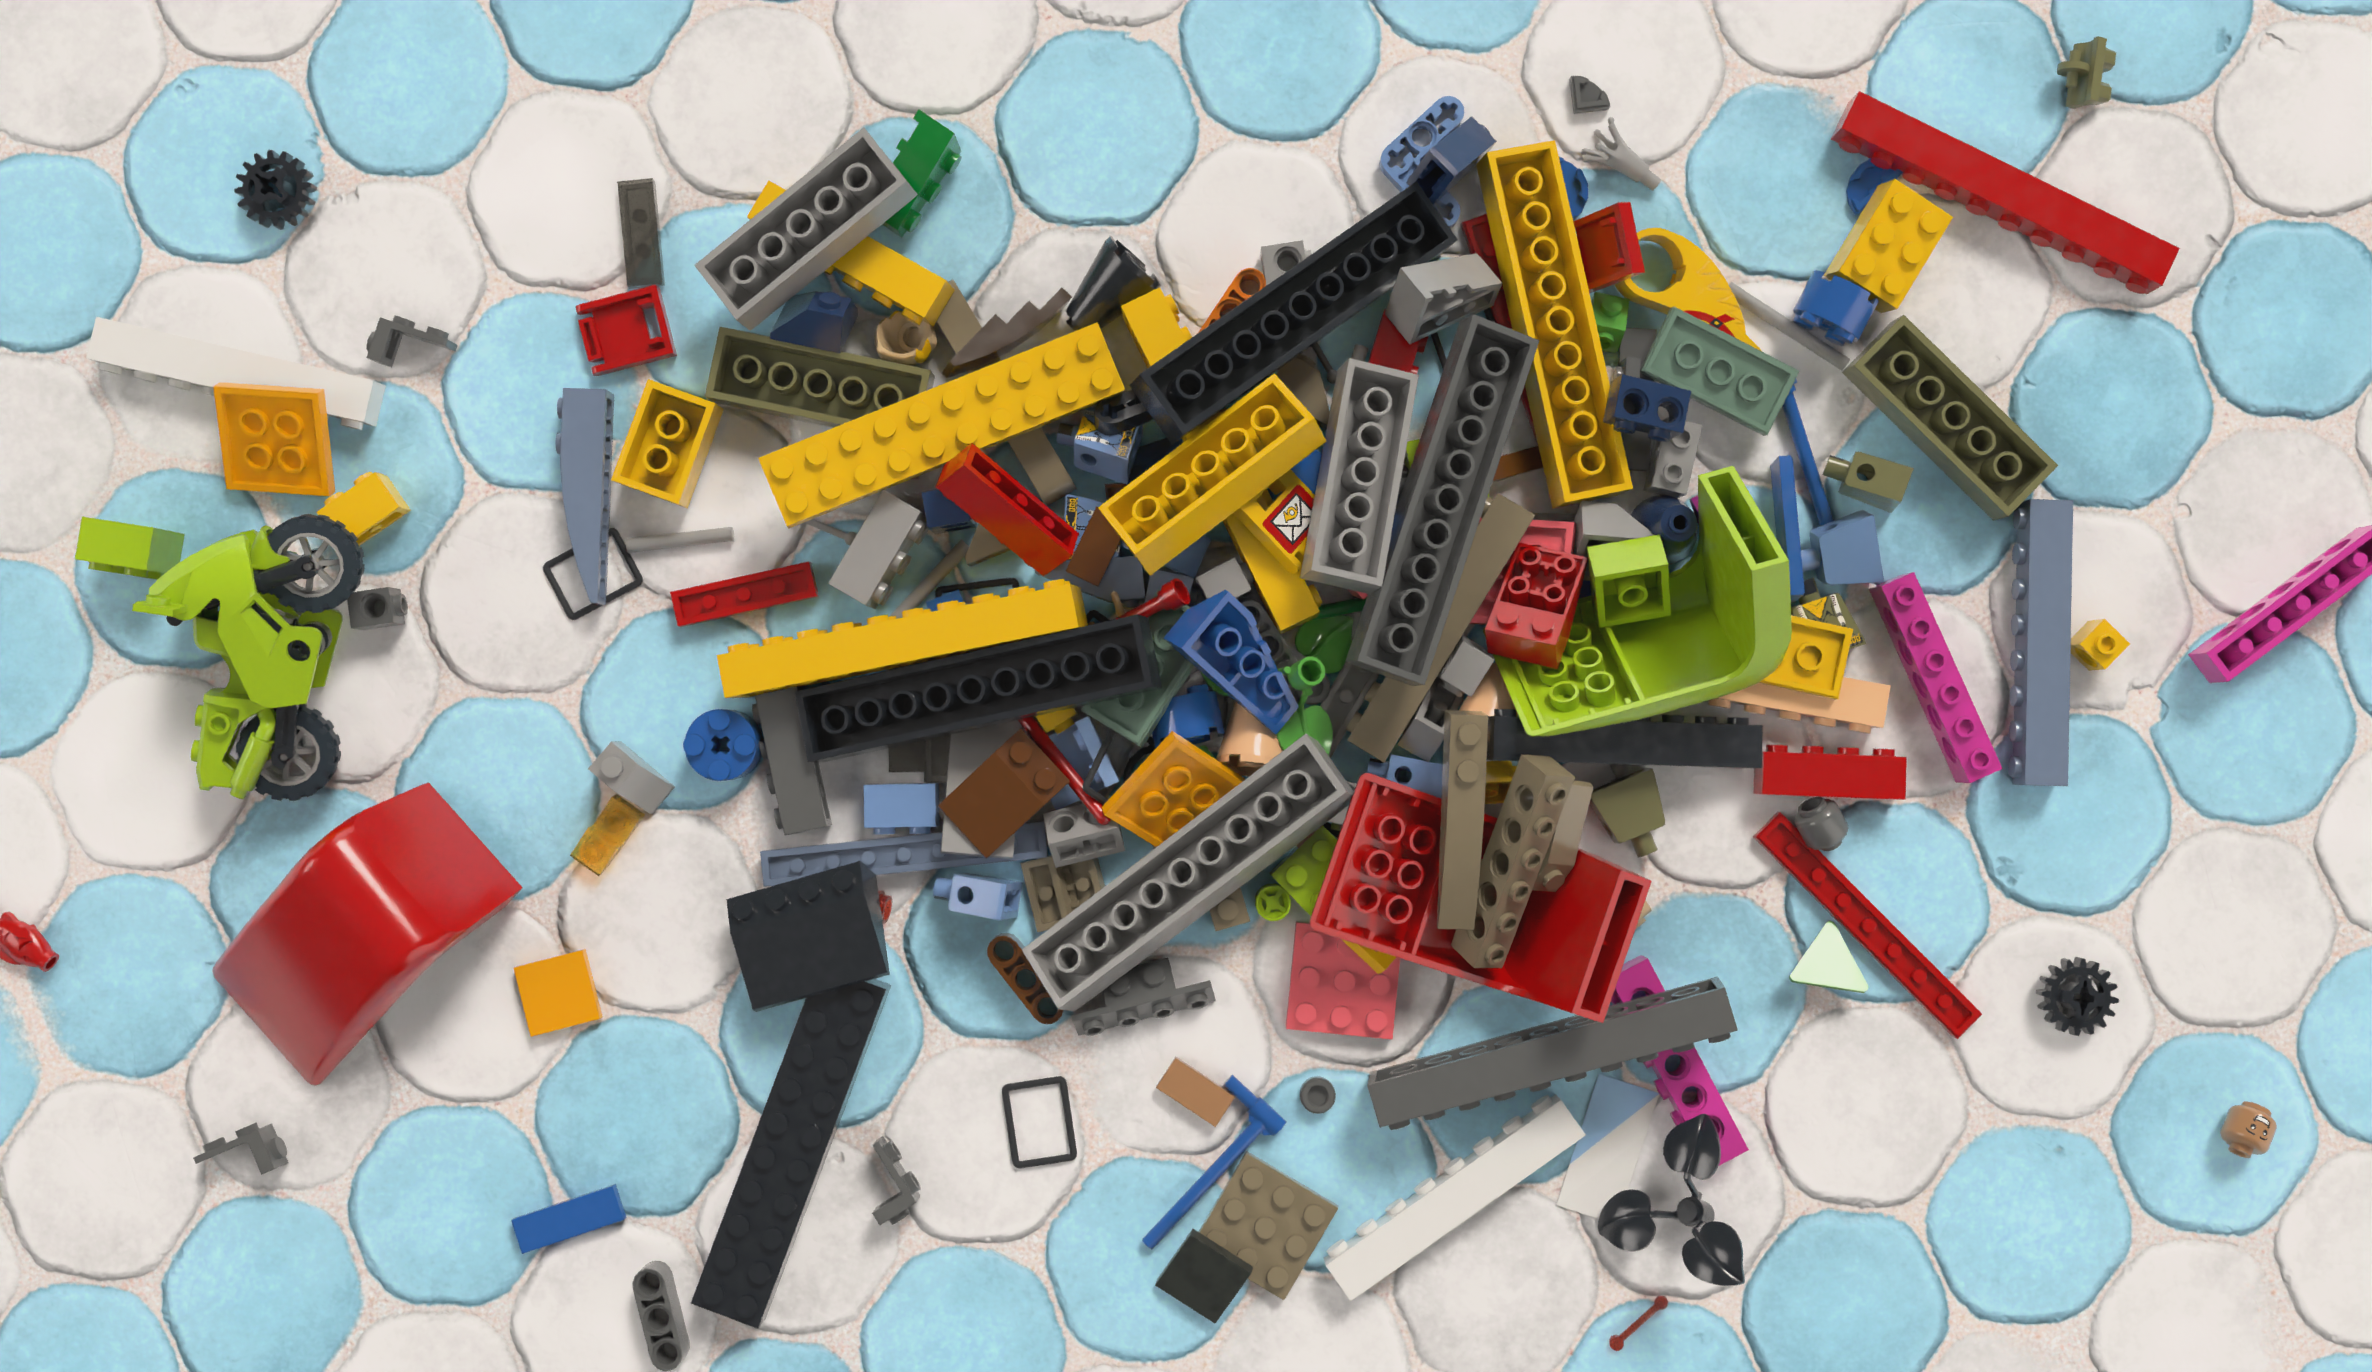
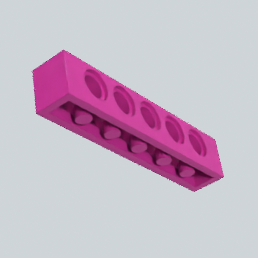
M2372 525L2354 529L2189 653V657L2209 683L2229 682L2372 574Z
M1915 573L1902 574L1870 588L1871 596L1955 782L1972 783L2003 769Z
M1640 955L1623 964L1611 999L1613 1005L1630 1001L1633 994L1637 991H1645L1647 996L1665 991L1647 957ZM1695 1047L1679 1053H1674L1672 1049L1658 1052L1659 1057L1643 1062L1646 1068L1652 1066L1658 1079L1653 1082L1662 1099L1666 1100L1669 1098L1674 1108L1670 1115L1676 1126L1700 1114H1707L1713 1120L1718 1131L1721 1146L1719 1166L1749 1150ZM1677 1054L1680 1058L1679 1067L1675 1071L1667 1072L1665 1069L1666 1059L1671 1055ZM1694 1086L1697 1091L1696 1098L1690 1103H1683L1681 1098L1682 1092L1687 1087Z

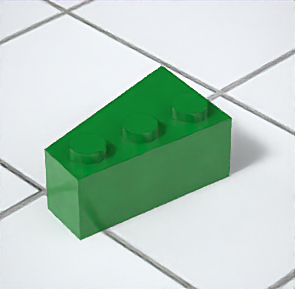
M918 109L913 117L914 120L919 122L908 141L901 138L896 147L900 153L893 162L918 195L882 224L901 238L906 231L912 232L916 228L922 217L919 212L926 202L932 203L936 199L942 187L939 183L946 173L952 174L962 158L959 155L961 149L955 133L920 109Z

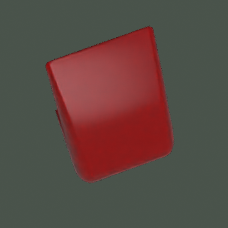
M1371 773L1362 774L1356 784L1309 923L1312 929L1603 1023L1652 881L1578 848L1575 865L1565 878L1563 885L1556 892L1532 890L1503 967L1473 968L1451 946L1456 929L1437 928L1442 799ZM1484 814L1481 862L1498 819Z
M427 782L355 814L311 847L242 928L217 960L212 972L214 978L309 1084L317 1086L324 1081L425 970L451 947L505 908L523 887L433 786Z

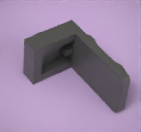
M394 315L393 321L379 318L375 332H372L367 340L366 349L368 354L366 358L392 368L403 335L455 352L458 345L448 340L449 333L429 326L427 331L424 332L414 328L415 322Z
M257 1122L235 1131L238 1138L226 1143L224 1137H221L203 1145L205 1153L193 1157L195 1164L248 1142L261 1175L289 1163L286 1158V1145L282 1138L277 1136L273 1125L269 1124L259 1129Z
M884 1136L874 1142L873 1147L901 1192L878 1205L872 1214L879 1225L888 1220L893 1225L910 1214L908 1208L918 1201L920 1197L918 1191L921 1187L911 1171L905 1172L899 1162L902 1159L901 1153L894 1142L889 1141L887 1143Z

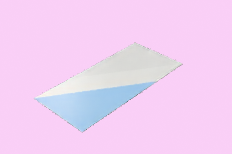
M1599 1073L1581 1127L1586 1136L1576 1142L1556 1204L1557 1206L1599 1219L1600 1213L1608 1200L1621 1191L1629 1190L1659 1093Z

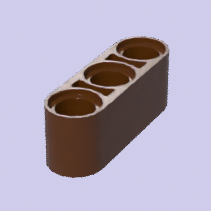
M1001 933L997 935L987 948L990 962L1038 1022L1043 1024L1057 1022L1064 1010L1058 1009L1055 1014L1046 1015L1039 1008V1001L1045 997H1050L1024 955L1022 949L1025 946L1014 934ZM999 941L1011 943L1014 948L1013 957L1009 959L1000 958L995 952L996 943ZM1022 969L1031 970L1036 976L1035 985L1024 987L1019 984L1017 980L1018 972Z

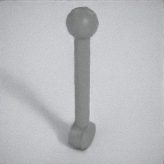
M815 519L804 522L844 539L848 545H851L857 535L855 532H843Z

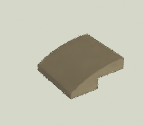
M1052 855L1021 863L1037 932L1050 929L1105 887L1098 858L1057 868L1055 867Z

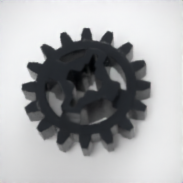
M268 150L266 159L258 153L254 154L256 162L254 165L247 162L242 164L247 170L246 175H236V178L243 182L242 187L235 188L234 193L244 197V199L237 203L238 206L248 210L246 214L248 218L255 222L259 220V224L266 228L273 224L274 227L282 230L284 229L285 221L293 226L298 225L296 216L300 214L307 218L309 214L304 207L306 204L315 205L316 203L309 197V193L317 191V187L307 182L314 177L313 173L304 169V162L298 158L293 159V156L285 151L279 156L275 151ZM269 183L274 184L283 197L277 195Z
M2075 957L2073 963L2070 959L2062 958L2060 961L2061 968L2049 965L2048 969L2052 975L2049 978L2040 976L2039 980L2046 985L2044 989L2036 990L2037 995L2044 997V1001L2037 1005L2038 1009L2048 1011L2044 1020L2049 1023L2056 1022V1030L2065 1032L2068 1029L2069 1034L2075 1036L2080 1035L2081 1029L2086 1034H2094V1024L2105 1028L2107 1025L2103 1017L2105 1015L2114 1017L2116 1014L2109 1008L2110 1004L2119 1003L2118 998L2111 996V991L2118 988L2117 984L2106 982L2111 973L2107 970H2099V963L2094 961L2086 963V959ZM2092 980L2094 981L2098 991H2096L2095 988L2092 986ZM2081 992L2080 999H2073L2074 994ZM2056 1001H2058L2063 1007V1014L2059 1010Z

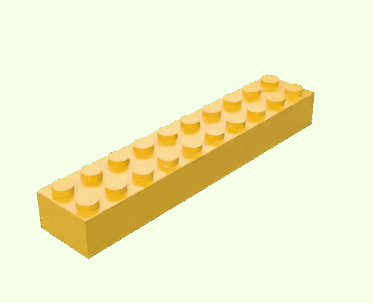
M1553 140L1487 152L1476 164L1512 329L1539 340L1525 382V388L1552 509L1579 504L1581 501H1594L1621 495L1632 490L1633 485L1621 432L1615 431L1613 429L1614 425L1603 423L1610 383L1556 142Z
M1160 287L1121 306L1124 322L1147 368L1192 338L1188 328L1185 326L1180 329L1177 323L1180 321L1178 316L1179 310L1171 294L1164 296ZM1225 407L1182 438L1183 442L1218 417L1227 408ZM1266 489L1256 502L1266 510L1273 500ZM1233 513L1224 519L1223 523L1242 562H1245L1254 578L1253 584L1279 633L1288 632L1316 618L1320 613L1318 607L1321 606L1322 600L1314 584L1307 586L1305 580L1300 578L1301 569L1295 574L1288 572Z
M1097 322L761 456L758 459L786 526L789 529L943 467L971 443L981 451L1119 395L1125 391V388Z
M1058 579L1044 582V589L1035 591V588L1024 586L1007 590V597L1000 598V595H994L993 593L972 597L973 604L966 605L965 602H958L956 600L937 604L938 611L931 612V609L923 610V608L902 611L903 618L898 619L896 616H874L867 618V625L862 626V623L853 624V622H845L832 625L833 632L829 633L827 630L818 631V629L797 632L798 639H793V637L784 638V636L762 639L763 646L760 647L759 644L749 645V643L731 645L727 647L728 653L717 655L724 697L748 698L791 687H803L933 661L1088 626L1081 587L1070 584V581Z

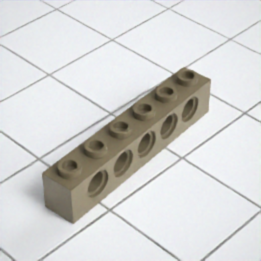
M1521 754L1481 862L1474 930L1456 929L1451 942V946L1473 968L1503 967L1574 782L1575 776L1550 756Z

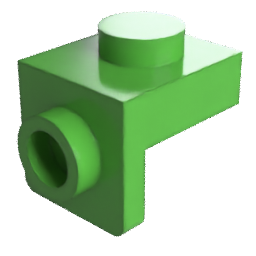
M1595 292L1591 303L1602 351L1616 353L1626 331L1630 299Z

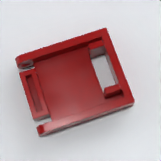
M1618 202L1573 221L1589 294L1645 273L1630 202Z
M656 284L575 306L578 315L593 314V317L578 320L588 361H605L604 364L591 367L593 376L605 375L677 356L661 290ZM655 308L662 337L651 338L644 310Z

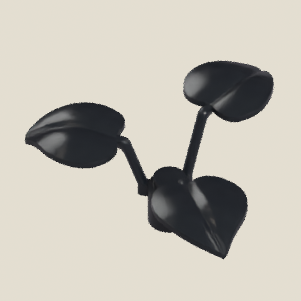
M1700 1114L1674 1127L1666 1136L1663 1146V1155L1667 1165L1673 1171L1684 1172L1683 1179L1692 1196L1682 1199L1677 1206V1210L1674 1212L1651 1211V1201L1646 1193L1633 1189L1621 1191L1608 1200L1603 1207L1598 1220V1231L1601 1236L1617 1248L1634 1252L1648 1247L1654 1239L1656 1226L1652 1218L1679 1219L1682 1224L1693 1227L1692 1234L1695 1237L1688 1240L1682 1248L1683 1262L1688 1271L1696 1278L1714 1285H1741L1745 1283L1743 1271V1248L1740 1237L1730 1225L1714 1221L1713 1207L1708 1202L1701 1200L1702 1193L1697 1191L1691 1180V1175L1700 1180L1711 1178L1716 1172L1721 1158V1146L1717 1128L1709 1115Z

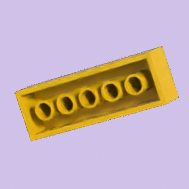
M1274 373L1099 506L1098 509L1151 576L1327 441L1313 415Z

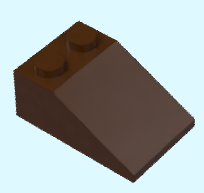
M1020 728L937 807L987 859L1060 792L1070 780Z

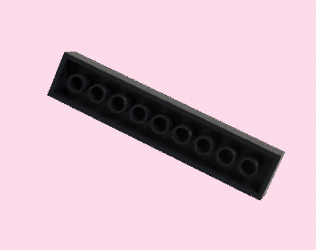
M1416 181L1147 368L1129 386L1173 445L1393 289L1400 268L1431 262L1458 239Z
M1137 614L796 691L795 696L808 762H828L1162 689L1148 617Z
M872 979L805 999L691 1304L757 1329L766 1319L891 988L890 984Z

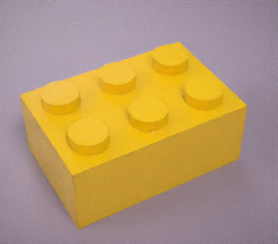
M1896 179L1882 183L1877 186L1823 276L1832 280L1835 275L1871 293L1868 301L1875 298L1878 299L1879 303L1875 310L1880 313L1896 310L1899 308L1953 217Z
M648 379L611 480L688 509L724 409L714 402Z

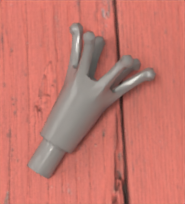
M1609 117L1607 120L1608 128L1615 142L1613 143L1607 139L1600 130L1596 129L1594 135L1603 141L1608 148L1600 143H1597L1595 148L1602 152L1584 148L1581 151L1583 155L1582 161H1592L1613 167L1635 182L1640 181L1653 191L1659 185L1661 179L1649 170V166L1627 146L1614 124V118Z

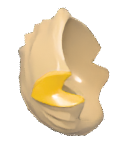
M895 310L889 318H884L879 322L874 332L875 347L880 360L909 366L925 362L937 345L934 326L924 321L921 322L920 326L903 317L901 315L902 311Z

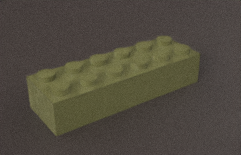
M1905 315L1890 322L1842 371L1873 404L1993 521L2008 517L2058 466Z
M719 327L705 397L717 404L834 428L932 389L935 376L931 370L846 352L835 353L773 340L769 336Z

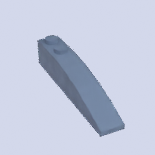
M563 388V396L557 402V415L559 419H562L561 433H557L555 444L556 452L560 454L562 497L567 528L576 564L590 603L606 605L614 394L606 389Z

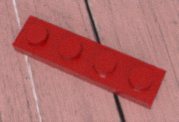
M810 561L670 592L678 627L819 597Z

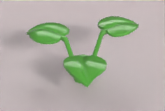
M1340 615L1310 620L1298 629L1295 636V647L1300 654L1306 657L1290 667L1286 666L1278 669L1283 675H1287L1288 681L1293 688L1302 690V695L1297 703L1299 706L1297 711L1294 712L1277 733V739L1283 751L1303 735L1308 734L1319 741L1329 756L1333 738L1331 720L1322 707L1314 705L1304 709V704L1308 696L1313 693L1311 687L1319 684L1325 674L1336 673L1344 666L1352 643V617ZM1200 671L1206 683L1214 691L1223 696L1230 697Z

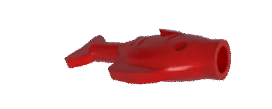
M10 911L2 914L0 918V958L14 965L23 964L39 968L43 972L49 971L57 963L59 954L53 951L36 926L18 920Z

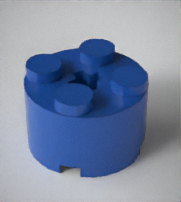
M1813 271L1793 309L1795 314L1793 322L1808 330H1812L1814 326L1826 332L1824 338L1840 346H1844L1845 342L1850 344L1858 342L1879 303L1878 299L1875 298L1868 301L1871 293L1860 286L1835 275L1831 281L1822 279L1824 272Z
M1207 684L1187 688V694L1173 697L1164 715L1152 732L1155 749L1171 731L1193 745L1210 741L1209 734L1215 731L1218 732V737L1224 736L1225 730L1217 693L1209 691Z
M715 709L703 713L692 722L686 733L683 749L689 764L701 776L715 781L735 780L748 775L759 764L762 758L759 741L763 736L760 727L747 714L736 710ZM729 738L730 741L727 743V747L730 749L729 752L720 751L721 744L719 740Z

